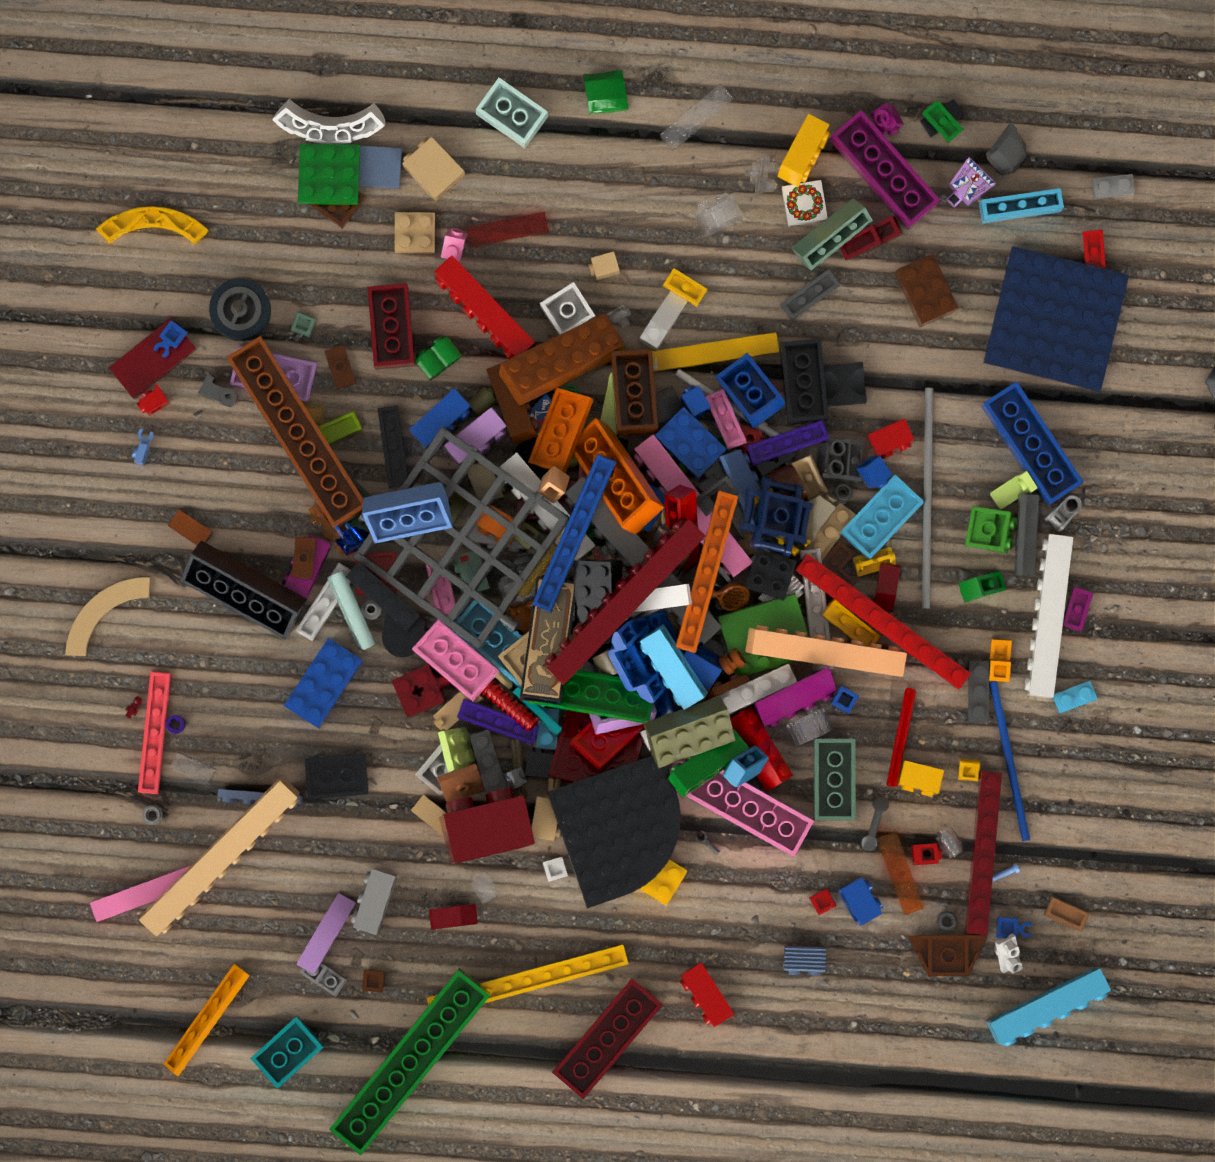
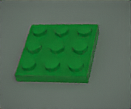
M300 144L298 204L358 205L360 145Z

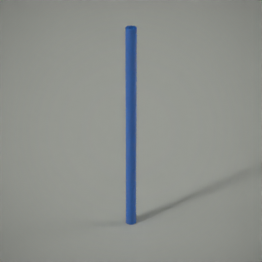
M997 681L989 682L1022 841L1030 840L998 683Z

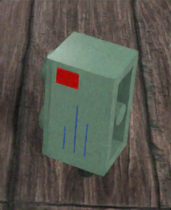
M474 551L455 556L456 561L453 562L456 574L460 573L461 579L468 584L471 583L483 565L481 556ZM485 577L477 589L479 592L490 590L487 577Z

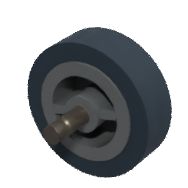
M232 279L223 283L215 290L210 300L209 313L212 323L223 336L235 341H247L259 336L266 329L271 317V305L266 293L259 285L246 279Z

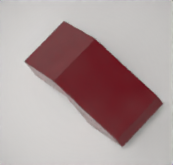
M881 562L874 603L885 611L893 612L901 566Z
M476 904L429 909L431 930L478 924Z

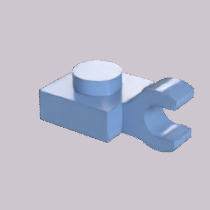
M140 428L138 438L141 443H139V447L136 446L134 448L132 458H135L134 462L136 464L144 466L154 433L150 431L149 437L143 438L144 430Z

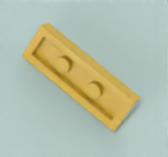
M835 599L831 600L821 614L825 620L850 640L862 641L863 646H870V643H876L880 638L879 634Z

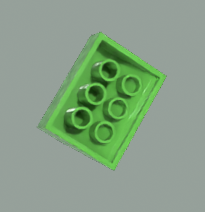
M796 593L786 595L785 601L776 598L718 616L727 653L729 654L732 649L737 648L746 661L745 666L735 669L734 675L738 674L739 677L796 661L745 652L749 628L756 629L757 625L769 627L768 631L775 632L776 628L788 630L787 634L794 635L795 631L807 633L806 637H809Z

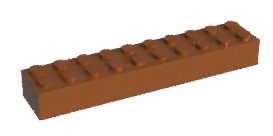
M259 336L227 356V360L332 527L336 530L360 515L364 499L262 337Z

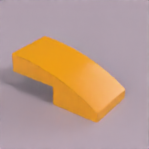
M991 638L989 681H1010L1011 639Z

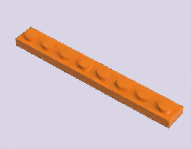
M722 491L717 493L690 591L692 604L686 606L675 648L693 653L697 650L738 500L736 495Z

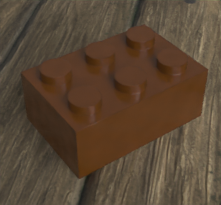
M934 254L896 270L897 280L919 327H923L957 311L956 301Z

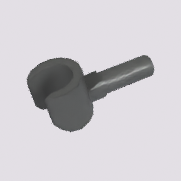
M700 831L705 835V839L700 841L695 837L696 841L699 844H705L717 855L720 851L708 840L707 834L704 831Z

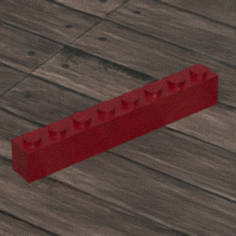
M979 771L964 933L987 935L1002 772Z

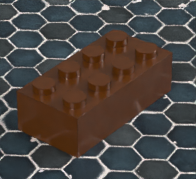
M652 349L612 351L611 370L616 435L657 434L658 420Z

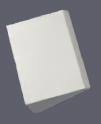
M441 744L415 774L439 795L443 792L437 777L449 773Z

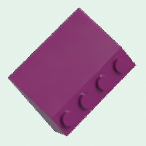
M827 667L754 703L753 708L763 727L768 726L770 729L780 724L778 720L786 717L788 720L797 716L796 711L802 708L807 711L815 707V702L820 699L825 702L833 698V693L837 690L830 668Z

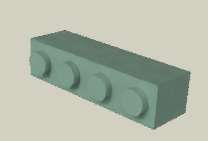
M852 198L791 248L798 260L809 270H813L873 220L866 208Z

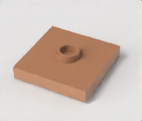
M476 764L437 777L447 803L486 791Z

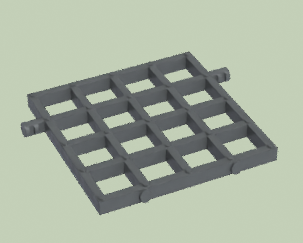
M441 427L399 490L413 488L423 471L426 470L447 485L445 492L448 500L455 491L477 508L461 531L454 526L443 529L456 539L440 562L417 547L426 533L414 535L410 540H407L405 537L394 540L403 546L404 549L389 571H386L366 556L375 544L371 533L367 536L354 558L477 648L482 649L500 621L504 623L503 626L506 628L510 627L511 632L517 630L520 622L518 620L514 621V617L511 615L507 616L506 613L564 530L570 517L545 500L543 495L537 491L534 492L479 452L478 448L467 444L448 429ZM445 439H448L468 454L452 479L430 464V461ZM476 460L498 475L482 500L460 485ZM505 482L528 497L512 522L490 507V504ZM536 503L559 519L543 544L520 528ZM484 513L507 529L491 553L469 538V535ZM361 514L358 520L363 523L365 519ZM514 535L537 550L521 575L498 559ZM463 544L486 560L470 584L447 569ZM412 554L434 569L419 593L396 578ZM493 566L516 582L500 606L477 590ZM441 576H444L464 591L449 615L426 600ZM472 597L495 613L479 637L456 622Z

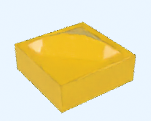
M960 758L958 780L978 781L980 760Z

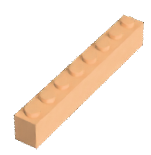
M757 625L756 629L749 628L745 650L747 653L903 677L907 653L901 652L900 647L889 646L888 649H882V645L870 643V646H863L862 641L851 640L850 644L844 643L843 638L832 637L831 641L825 640L826 636L814 634L812 638L806 637L807 633L795 631L793 635L787 634L788 630L776 628L774 632L768 631L769 627Z

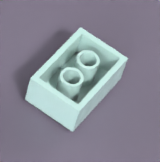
M498 78L476 108V115L523 148H526L548 118V111L501 78Z

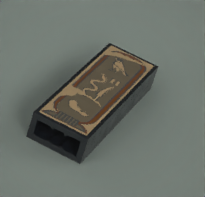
M541 575V577L536 579L534 599L545 575ZM566 578L552 612H548L535 605L532 607L520 700L561 705L564 685L559 683L542 665L545 663V658L551 652L555 653L560 648L558 646L559 643L571 635L575 606V582L571 578Z

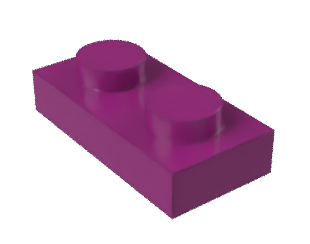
M1073 587L1063 619V627L1082 632L1092 600V592Z

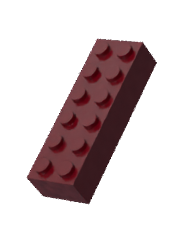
M631 978L552 1073L584 1099L663 1004Z

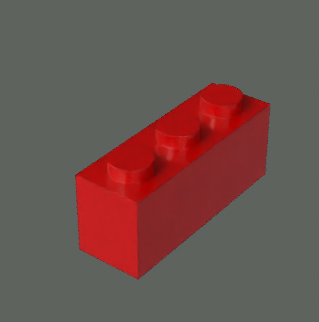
M702 962L681 974L683 979L680 980V983L685 991L690 989L693 994L691 1000L696 1008L701 1007L705 1014L702 1017L708 1026L712 1024L713 1027H716L734 1015Z

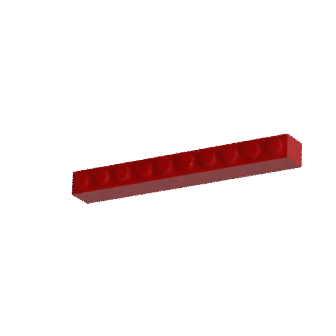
M806 553L795 567L796 572L959 690L971 673L809 554Z

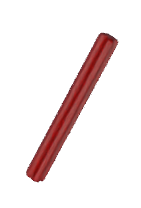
M906 688L886 783L890 787L898 786L916 690L912 688Z

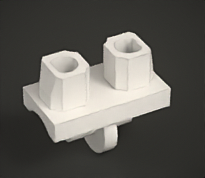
M1012 933L1006 939L996 941L994 950L998 955L1000 970L1003 973L1010 971L1012 974L1022 970L1023 967L1020 962V951L1017 946L1016 936Z

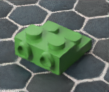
M972 506L965 546L1008 554V549H1012L1014 542L1013 538H1011V533L1017 527V518H1014L1015 514L1008 511Z

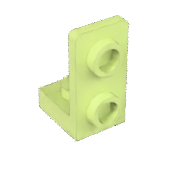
M1022 471L990 492V496L998 508L1003 509L1017 500L1018 494L1033 492L1038 487L1029 473Z

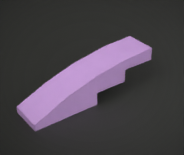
M340 893L337 894L296 965L315 974L356 902Z

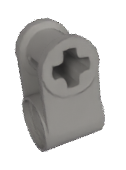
M1068 496L1044 520L1053 524L1057 528V532L1060 533L1081 509V500L1077 496ZM1068 500L1076 502L1077 507L1075 510L1072 511L1067 508L1066 503Z

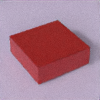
M827 888L809 897L819 916L837 906Z

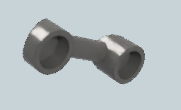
M883 796L876 797L872 803L875 810L868 835L861 839V847L865 851H873L877 847L878 842L875 837L883 812L889 808V802Z

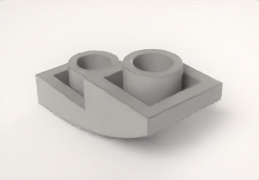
M322 962L315 974L305 969H302L300 972L334 997L338 995L347 982V979Z

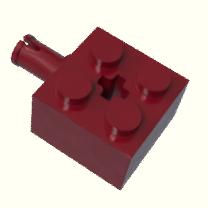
M429 664L391 681L407 718H412L448 702L442 687L451 683L442 675L437 676L433 667ZM417 686L419 688H423L424 691L421 692L422 696L415 694V691H417Z

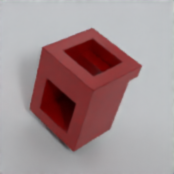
M158 384L154 385L156 390L152 391L150 389L141 395L142 398L139 399V402L136 403L141 412H146L149 416L170 404Z
M937 843L911 845L913 866L939 864V859H942L941 847H937ZM925 850L930 852L929 858L923 857Z

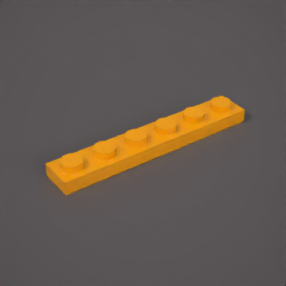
M233 964L163 1063L173 1074L177 1076L181 1074L250 976L238 965Z

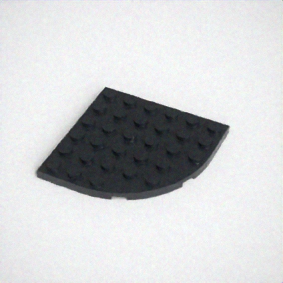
M653 756L547 792L587 909L625 896L645 886L661 872L675 849L681 823L679 799L675 787L668 780L670 776L668 765L658 768Z

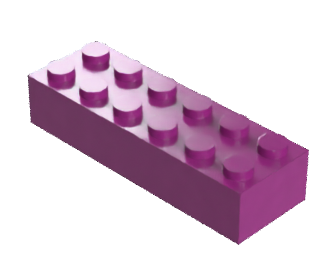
M862 110L831 135L829 141L907 230L939 204L940 199Z

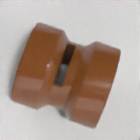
M737 648L732 649L727 656L723 655L718 659L721 667L728 675L733 674L736 668H742L746 665L744 657Z

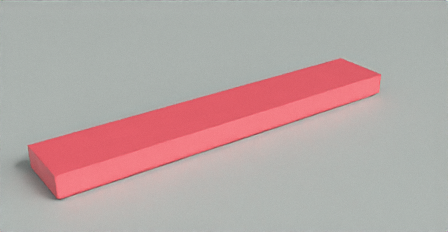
M150 671L138 792L159 794L171 673Z

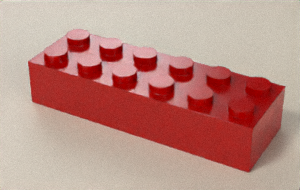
M452 255L434 271L435 283L443 291L445 289L449 291L450 299L456 305L460 303L463 306V312L469 319L474 318L477 321V327L484 334L488 332L491 335V342L498 349L500 347L504 349V355L507 359L535 347L533 339Z

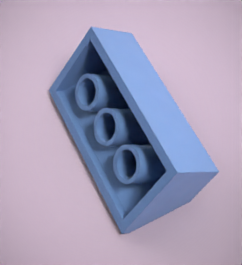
M740 449L719 457L718 463L724 476H728L739 491L736 495L738 496L737 504L742 515H744L747 497L745 491L747 488L759 490L757 486L759 479L755 471L751 472L748 466L751 462L747 453H742ZM754 502L753 511H752V517H751V523H750V524H754V525H755V523L753 522L754 513H755V502Z
M442 482L365 497L363 501L362 515L375 543L452 528L453 526L448 497Z

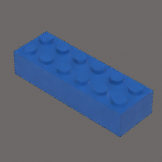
M1017 381L981 405V408L1023 471H1027L1038 487L1036 491L1046 506L1051 505L1084 483Z

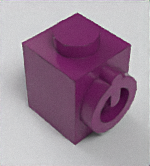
M885 103L870 113L877 128L884 135H895L900 131L899 128L904 125L894 104Z

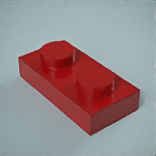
M1103 230L1083 231L1085 264L1106 269Z

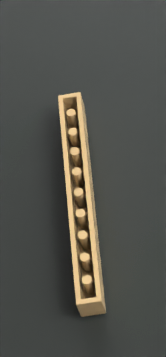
M281 776L142 913L139 921L156 937L161 932L165 934L172 927L170 923L175 918L179 920L186 913L184 909L188 905L191 907L195 905L200 899L199 895L203 891L205 893L208 892L214 885L213 881L217 877L221 879L227 873V867L231 863L235 865L242 858L241 853L245 849L249 851L256 844L255 839L259 835L261 837L265 836L271 829L269 826L273 822L278 823L285 815L283 812L287 808L292 809L299 800L297 798L300 792Z

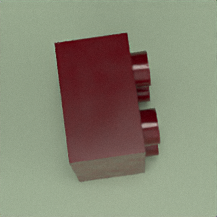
M512 787L485 794L487 800L485 805L474 807L472 796L446 803L448 813L443 814L439 819L450 865L535 844L524 795L514 797Z

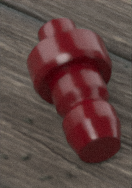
M140 697L134 698L133 703L126 707L127 713L125 716L130 719L132 715L136 716L138 713V705L142 702Z

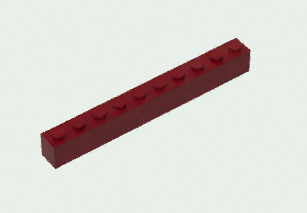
M678 519L672 525L673 529L668 534L665 533L659 538V544L644 554L645 559L640 564L636 563L630 569L631 573L626 578H622L615 585L617 588L602 598V604L598 608H593L587 614L588 618L583 623L580 622L573 629L574 633L559 643L558 646L560 648L555 653L551 652L545 658V663L542 666L559 683L564 685L702 541L705 535L690 519Z

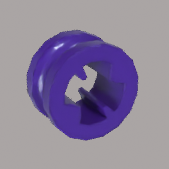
M171 716L167 719L166 728L171 733H181L185 728V721L180 716ZM173 719L181 722L178 730L170 727Z

